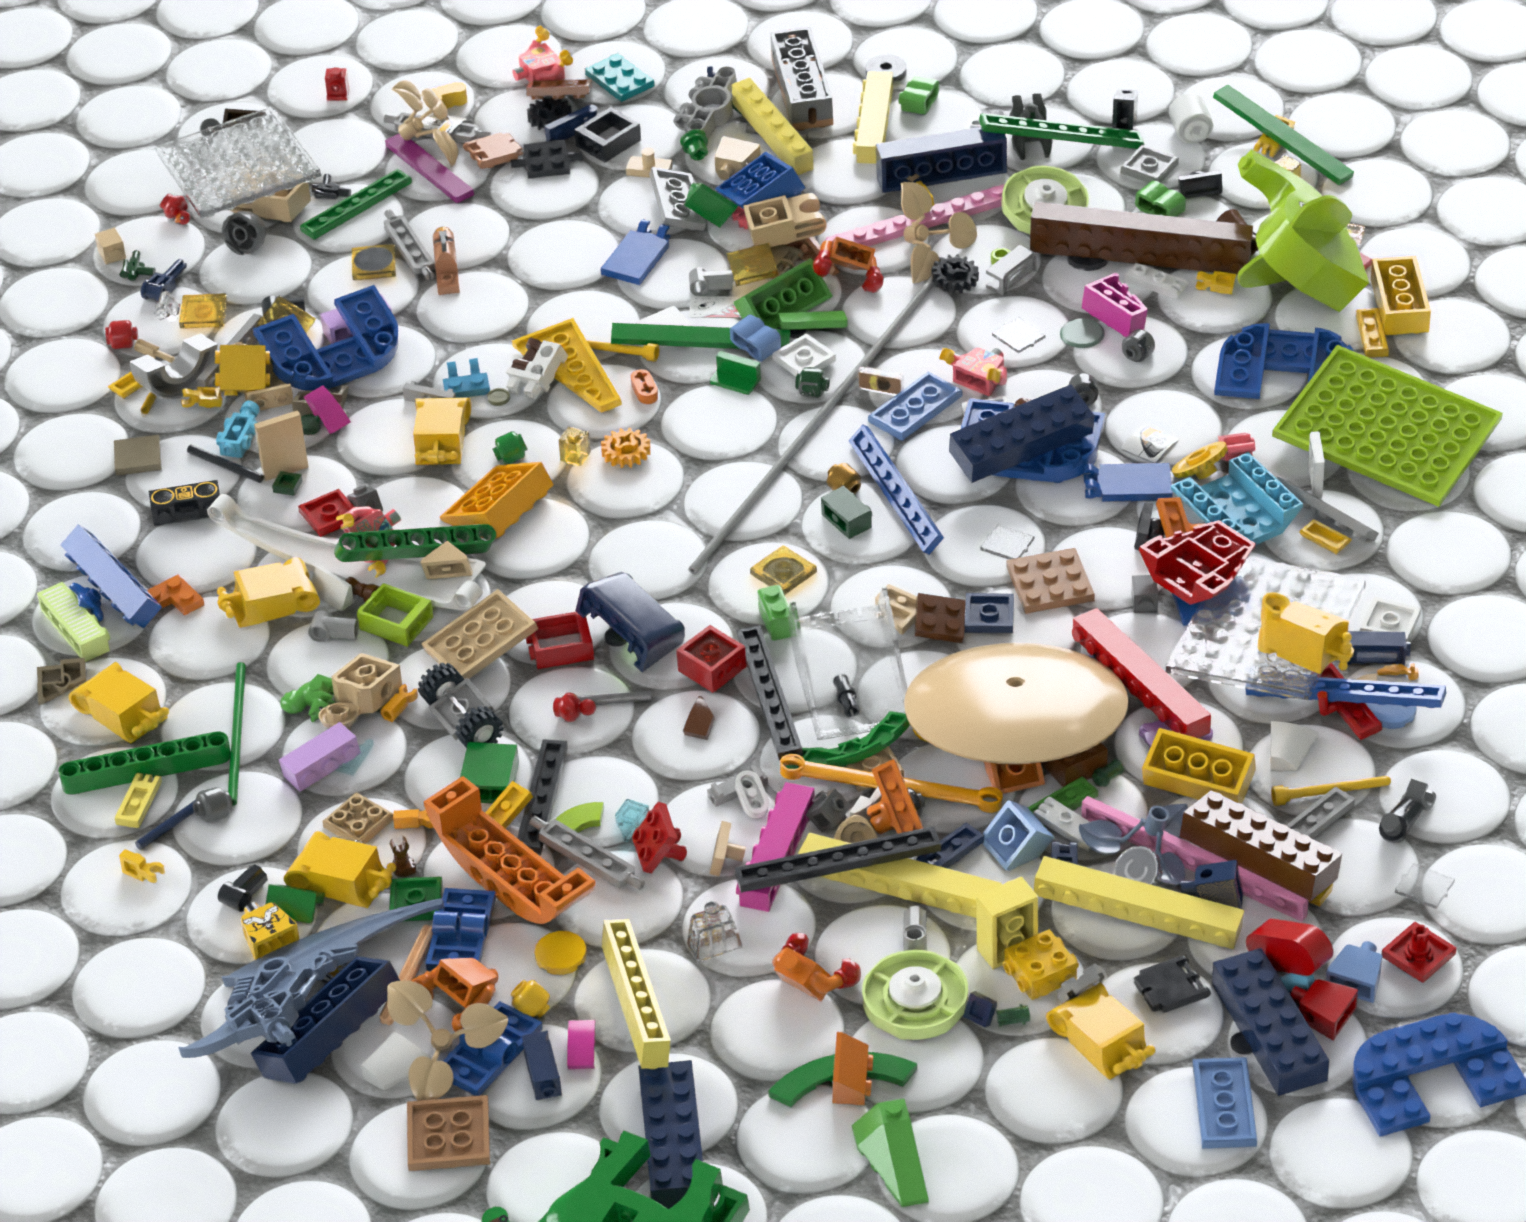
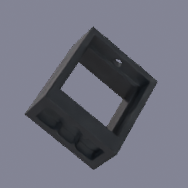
M612 107L574 129L576 147L604 163L641 141L640 123ZM611 127L620 131L607 140L598 136Z

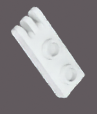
M1135 263L1125 274V282L1174 299L1188 286V282L1182 278Z
M1047 797L1044 803L1033 812L1037 819L1071 842H1077V846L1089 852L1091 850L1083 841L1079 832V825L1089 823L1090 821L1052 797Z

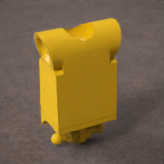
M415 399L417 412L413 431L415 465L461 464L465 424L470 419L472 409L471 399Z
M298 557L287 560L283 565L279 562L234 571V592L228 594L224 587L217 589V594L219 595L217 604L219 608L226 612L228 618L235 616L239 628L295 614L296 610L300 612L313 611L320 605V599L314 584L309 580L310 575L304 561Z
M1270 592L1263 596L1261 607L1262 627L1259 630L1257 648L1260 652L1276 653V656L1318 674H1321L1335 660L1340 661L1338 668L1341 671H1345L1348 668L1347 662L1350 661L1354 654V649L1350 643L1352 636L1348 632V620L1295 601L1290 603L1289 599L1280 593Z
M114 662L69 694V701L76 710L83 714H91L95 720L130 744L150 730L157 728L161 722L168 718L167 715L169 714L167 707L161 708L156 689L126 670L123 671L117 662Z
M315 831L304 846L303 851L284 875V882L287 886L323 892L325 897L368 908L374 898L378 897L379 892L391 885L392 873L396 870V865L393 862L388 863L385 869L380 862L376 846L336 837L330 839L323 832Z
M1101 982L1046 1013V1020L1050 1028L1058 1035L1068 1037L1069 1042L1108 1080L1128 1069L1141 1067L1142 1062L1146 1061L1156 1051L1153 1045L1146 1046L1145 1024L1112 995L1109 996L1108 991Z

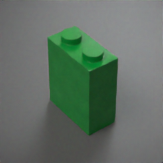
M468 742L460 777L464 776L479 788L481 803L493 804L512 781L515 782L519 765L517 744Z

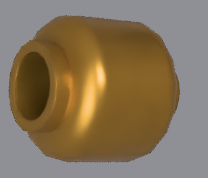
M848 463L835 464L827 472V485L833 491L842 486L854 494L859 491L861 476Z

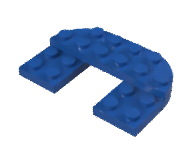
M375 285L334 299L336 309L354 336L317 350L294 314L253 328V334L259 344L265 345V351H270V362L273 365L275 375L284 383L291 384V387L300 390L314 391L321 386L328 390L372 374L388 365L398 349V323Z
M1270 323L1249 325L1243 327L1242 332L1235 336L1231 334L1222 345L1219 354L1214 395L1260 399L1264 370L1308 373L1309 382L1337 345L1351 351L1354 350L1351 345L1347 346L1341 340L1340 335L1323 328L1315 327L1314 333L1272 330L1270 329Z
M969 398L961 429L1014 407V403ZM1092 412L1095 415L1092 434L995 473L993 476L1061 483L1084 474V465H1094L1097 460L1098 446L1105 423V413Z
M1449 1013L1389 1029L1370 1037L1360 1046L1355 1055L1352 1084L1357 1099L1379 1137L1430 1123L1431 1115L1408 1078L1410 1075L1453 1063L1480 1108L1526 1095V1078L1507 1048L1508 1040L1494 1025L1477 1017Z

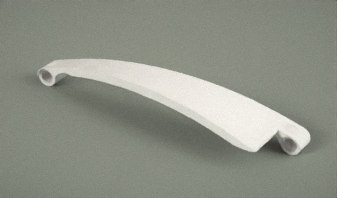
M220 494L207 509L209 517L214 522L284 560L295 557L301 558L307 570L312 572L319 565L344 581L348 577H353L360 583L381 586L385 583L429 599L433 607L467 611L473 607L483 594V590L474 581L484 570L486 563L478 559L468 558L473 571L472 576L438 579L426 578L421 566V559L424 557L389 559L386 564V572L375 578L376 570H368V566L374 562L339 561L334 554L338 541L303 533L260 518L250 517L226 494ZM343 545L346 549L351 550L350 547Z

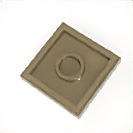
M159 435L114 440L116 476L162 470Z

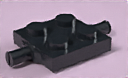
M565 140L523 144V158L511 159V168L524 167L527 171L528 179L570 174V161L583 160L582 151L569 153Z

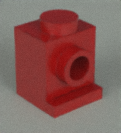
M326 68L324 79L327 101L347 100L350 89L347 68Z

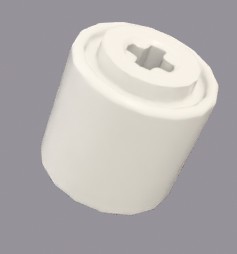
M1195 93L1180 95L1170 104L1168 110L1169 117L1177 136L1182 142L1187 144L1199 143L1209 137L1213 131L1214 124L1206 103L1200 95Z

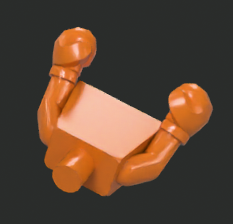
M474 958L441 959L438 966L431 972H425L414 978L412 982L424 986L430 992L432 1000L434 997L433 990L438 986L466 1009L475 1003L488 1005L495 994V984L499 976L495 969H488ZM463 1011L453 1016L451 1026L454 1032L463 1029L460 1022Z

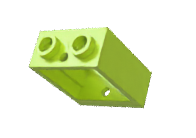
M385 583L374 591L371 597L357 611L360 630L406 647L413 642L434 618L431 600ZM387 606L409 613L400 624L378 617Z

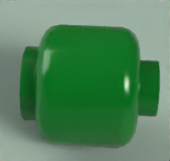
M514 431L497 437L495 439L496 447L492 449L497 461L502 460L506 465L523 459L525 451L528 450L521 434L517 435Z

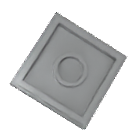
M1141 145L1120 167V173L1148 183L1151 181L1161 183L1179 164V158Z

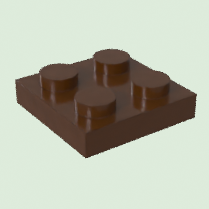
M918 593L916 598L915 636L962 643L965 625V600Z

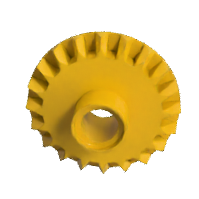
M1223 441L1215 442L1190 453L1172 468L1171 471L1174 477L1186 478L1196 474L1199 480L1209 477L1217 471L1214 463L1220 461L1228 451L1227 445Z

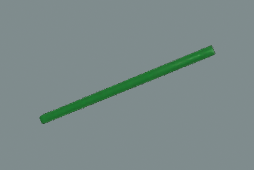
M243 662L236 664L228 782V793L232 799V806L237 804L246 672V664Z

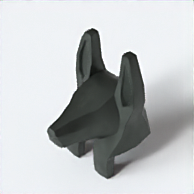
M1041 93L1032 94L1033 103L1028 104L1025 109L1021 95L1012 96L1013 108L1009 116L1047 120V109L1043 103ZM1012 135V144L1020 160H1025V143L1039 141L1045 158H1048L1051 154L1052 139Z

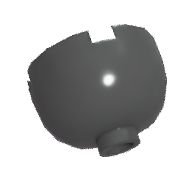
M239 211L228 216L222 226V234L225 233L226 237L224 242L232 252L238 255L250 254L258 250L264 243L266 236V227L263 220L250 211Z

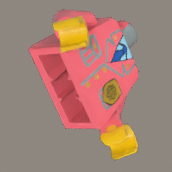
M541 25L537 26L535 29V34L538 36L537 39L533 40L528 50L519 56L520 67L512 70L514 79L519 81L526 78L529 82L565 79L564 66H570L573 63L571 54L565 49L558 56L546 43L541 44L542 41L550 38V33Z
M942 348L939 359L953 366V382L987 396L992 394L997 385L1003 386L1006 384L1007 369L1004 367V355L1000 349L994 348L989 352L982 348H975L967 354L957 356L954 355L955 352L953 350Z
M369 506L353 507L344 515L336 517L337 520H343L341 530L343 529L345 533L393 530L392 527L401 521V517L394 509L384 515L380 509H372ZM366 544L368 547L374 548L372 545ZM388 560L364 561L366 563L374 562L368 566V570H376L375 578L386 572Z

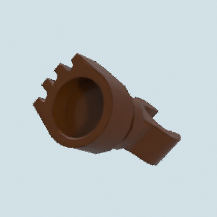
M348 577L345 580L351 584L353 595L362 597L365 602L380 587L375 584L360 583L353 577Z
M402 835L403 842L400 845L396 846L393 839L390 840L389 845L394 853L393 863L396 865V870L393 872L394 875L407 877L416 873V863L408 855L409 844L406 837Z

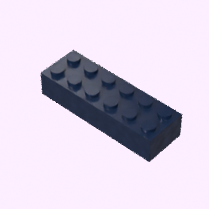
M981 127L878 143L876 144V171L882 193L902 190L901 183L911 182L906 178L915 174L920 177L914 180L913 183L921 181L923 185L930 186L1007 173L1006 135L983 132Z
M1072 384L950 433L949 452L969 481L974 483L1092 434L1095 415Z
M1258 948L1213 962L1212 984L1238 1029L1243 1033L1246 1041L1252 1048V1053L1277 1095L1281 1096L1327 1082L1329 1058L1263 949Z
M360 956L354 958L311 997L304 1007L298 1010L299 1017L290 1029L295 1035V1038L291 1040L292 1045L287 1046L279 1041L269 1042L265 1039L250 1053L263 1077L293 1084L305 1080L311 1070L321 1065L333 1050L338 1049L349 1035L358 1031L361 1024L369 1017L374 1016L378 1009L387 1001L388 985L392 982L400 981L391 962Z
M692 1060L669 1062L668 1067L656 1069H641V1065H638L645 1139L648 1140L651 1154L648 1159L651 1199L667 1209L677 1204L687 1193L692 1181V1164L696 1159L703 1161Z

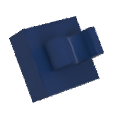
M976 991L971 992L963 1017L986 1028L991 1025L998 1005L997 1001Z

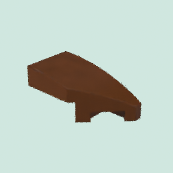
M699 696L695 701L683 728V733L687 736L708 740L715 717L702 696Z

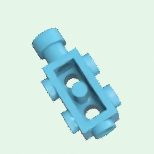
M245 401L240 408V413H233L231 418L227 417L225 419L224 431L218 432L216 437V444L219 446L220 455L242 458L246 450L250 448L251 440L256 435L254 424L258 423L256 421L260 411L258 404L253 401Z

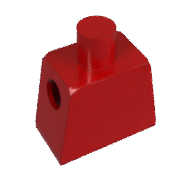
M1322 979L1315 980L1309 990L1295 986L1290 994L1294 1002L1299 1004V1010L1309 1027L1333 1041L1357 1008V989Z

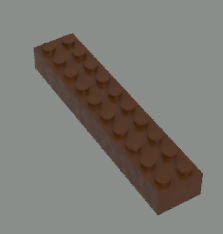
M1035 202L1031 215L1030 250L1042 254L1101 258L1114 262L1138 263L1213 273L1214 271L1238 275L1241 268L1251 261L1254 225Z

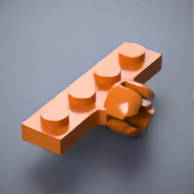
M1180 497L1158 498L1156 507L1166 538L1173 536L1176 531L1181 530L1182 533L1193 531L1195 526L1205 524H1191L1188 522Z
M892 759L871 769L882 797L878 803L869 806L867 809V815L871 818L870 823L876 832L883 834L890 830H896L898 834L923 829L924 827L897 762Z

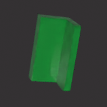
M719 351L716 355L717 370L709 379L712 385L749 395L761 380L760 362Z
M269 884L265 905L275 903L293 920L313 923L316 903H324L325 893L282 884Z

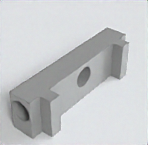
M416 381L405 383L402 388L404 400L415 402V399L456 398L453 389L444 391L416 384Z
M755 765L750 767V771L755 772L760 777L762 785H767L768 777L761 768H757ZM736 777L718 785L716 782L712 783L711 788L707 789V797L715 807L738 797L735 790ZM743 785L745 788H751L750 785Z

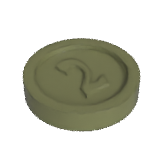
M495 388L488 392L487 399L491 405L501 406L509 402L510 393L504 388Z

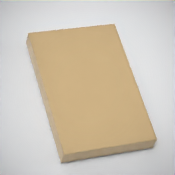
M298 410L254 424L262 474L265 481L277 478L280 471L293 473L309 467L301 415Z

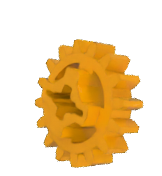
M620 428L618 433L611 431V436L605 435V441H601L602 457H605L606 463L611 461L613 467L617 464L620 465V468H623L625 465L632 468L634 463L641 465V460L646 461L648 459L647 455L651 454L650 439H647L646 433L640 434L639 429L633 432L632 428H628L627 431Z

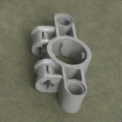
M724 66L717 70L713 78L697 77L695 86L688 92L692 103L685 102L680 106L679 114L673 118L674 125L685 131L703 130L709 140L715 128L727 123L733 116L732 84L737 82L735 69L731 66ZM711 104H720V105H721V106L716 107V108H703V107H705V106H707V105H711Z

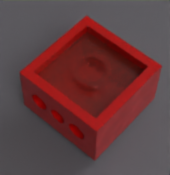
M712 625L707 626L676 650L678 671L712 693L747 667L745 646Z

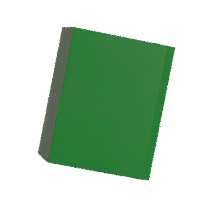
M692 183L684 206L719 228L738 207L703 183Z

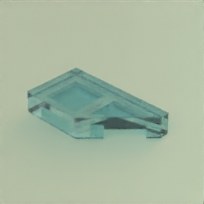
M365 740L364 744L359 745L361 753L357 754L354 759L346 764H339L338 769L335 771L354 775L373 748V740Z
M628 798L615 814V821L618 828H620L625 842L629 841L635 829L640 826L649 812L648 805Z

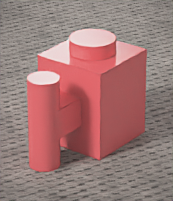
M1248 433L1218 436V441L1225 442L1228 449L1221 460L1229 461L1247 452L1253 456L1252 452L1256 450L1254 438Z

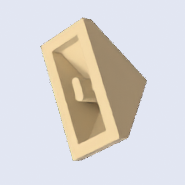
M448 541L421 559V566L427 579L473 575L467 556Z

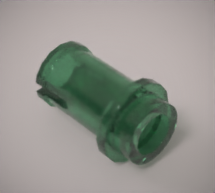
M1115 759L1103 768L1095 769L1094 774H1092L1093 782L1099 787H1106L1109 785L1110 780L1124 772L1123 764Z
M1019 1004V1007L996 1010L999 1027L1016 1023L1026 1025V1022L1030 1021L1028 1005L1023 1006Z

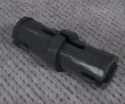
M841 674L843 679L841 681L839 675H836L833 683L837 690L838 702L842 704L845 715L852 717L850 710L853 711L854 716L858 715L860 708L856 702V692L851 687L848 676Z

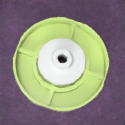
M1032 166L1013 174L1007 180L1002 192L1001 206L1004 215L1017 230L1030 234L1031 215L1035 202L1088 207L1089 195L1087 189L1072 173L1052 166Z
M926 950L901 951L881 959L865 976L862 986L863 1008L869 1020L876 1027L899 1039L919 1040L932 1038L948 1032L964 1015L968 1002V982L965 974L955 962L934 952Z

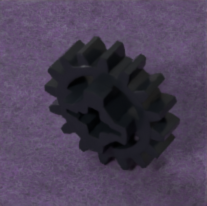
M544 97L543 101L535 100V104H530V108L527 109L528 123H531V127L537 126V130L545 128V125L571 114L572 108L571 105H568V101L562 102V99L554 100L552 97Z
M949 254L947 259L940 257L939 262H934L931 271L932 282H936L937 288L942 286L944 292L951 290L952 294H954L955 290H958L960 293H963V289L971 291V286L976 287L979 280V267L974 266L975 261L973 260L968 262V257L966 256L960 258L959 254H957L955 258H952Z

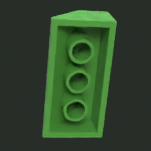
M810 258L733 303L742 319L748 315H753L756 318H760L765 326L777 329L780 327L778 313L807 312L833 296L823 278L814 272L813 260Z

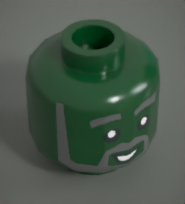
M805 367L796 375L795 388L799 390L802 396L820 398L824 391L829 390L830 378H826V372L823 369Z

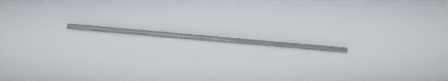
M932 276L689 566L688 570L690 573L696 574L858 379L859 372H863L935 286L936 282H932Z

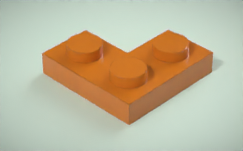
M179 574L147 590L162 608L173 604L184 616L204 606L203 598Z

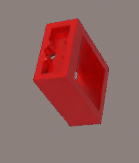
M570 612L532 619L536 623L538 630L525 639L527 644H531V646H528L530 660H535L537 669L594 660L593 642L586 617L582 618L577 612ZM576 633H578L580 642L540 648L538 640Z

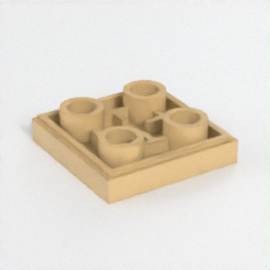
M356 792L326 817L322 823L325 829L345 840L366 844L393 821V813Z

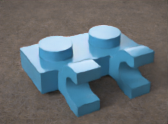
M478 358L469 359L471 375L459 377L456 362H446L448 378L442 379L444 391L453 389L456 398L488 394L490 391L487 372L480 373Z

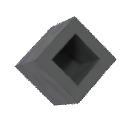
M1151 575L1132 576L1131 595L1134 613L1158 612L1157 583L1153 581Z

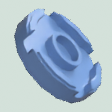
M1366 704L1382 723V727L1388 729L1402 728L1409 721L1411 723L1415 718L1417 706L1404 707L1389 704Z

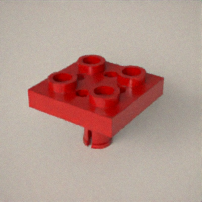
M1414 921L1382 949L1381 955L1385 960L1424 983L1456 955L1457 947L1430 931L1428 927L1425 928V925Z

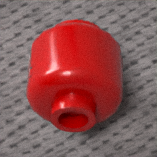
M129 320L111 321L109 327L105 328L107 345H111L113 349L132 348L134 340H138V328L133 327L132 322Z

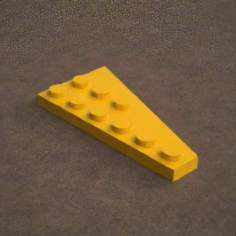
M574 318L512 340L513 348L523 355L528 350L526 343L529 338H535L541 342L545 340L560 344L567 353L568 358L565 363H560L554 376L556 380L601 413L622 405L620 396Z

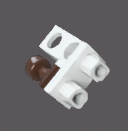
M529 338L526 343L528 350L522 359H514L512 366L508 367L506 374L509 376L506 388L510 393L518 395L524 386L523 392L525 395L536 399L541 391L548 392L549 384L553 381L560 363H565L568 355L560 344L545 340L541 342L535 338Z

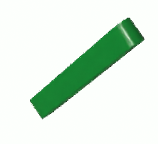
M488 524L350 532L341 535L334 549V554L341 562L426 557L446 541L450 542L464 554L486 553L490 549L496 538V531ZM389 542L394 543L397 547L390 545ZM366 544H370V545H372L374 548H370V547H368ZM343 545L350 547L351 550L346 549Z
M216 731L69 761L59 767L58 773L63 792L73 795L132 783L136 773H142L143 779L146 774L152 775L154 778L155 776L162 777L224 764L230 760L231 751L227 734Z

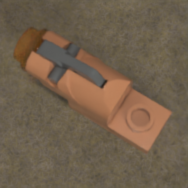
M439 227L433 233L438 295L460 293L454 233L448 227Z

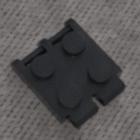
M1186 955L1139 971V975L1133 978L1135 980L1133 983L1141 995H1145L1144 999L1153 1012L1161 1010L1163 1013L1211 995L1209 988L1204 987L1199 980L1200 975L1198 972L1193 971L1188 964L1189 959ZM1183 966H1184L1185 969L1187 970V972H1188L1187 974H1186L1185 971L1183 970V968H1182ZM1194 982H1195L1196 985L1198 986V988H1199L1198 990H1197L1196 987L1194 986V984H1193Z

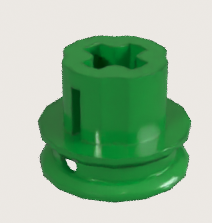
M691 130L681 137L680 144L682 149L690 155L691 159L697 161L708 155V138L703 130Z

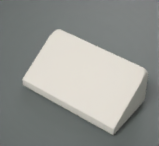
M319 565L315 567L311 582L314 584L321 600L339 611L345 610L354 603L351 584Z

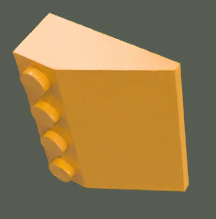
M542 462L496 465L439 518L441 521L452 526L488 524L495 529L496 538H499L505 534V530L510 525L519 521V517L524 512L532 509L533 504L538 499L545 497L548 493L547 491L554 484Z

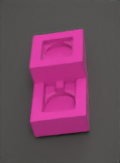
M324 386L304 396L314 416L319 415L329 434L351 423L342 407Z
M595 1020L569 1021L567 1043L568 1069H595Z

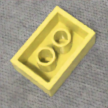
M1022 876L976 896L977 950L992 970L1003 966V961H1005L1004 949L1038 934V896Z

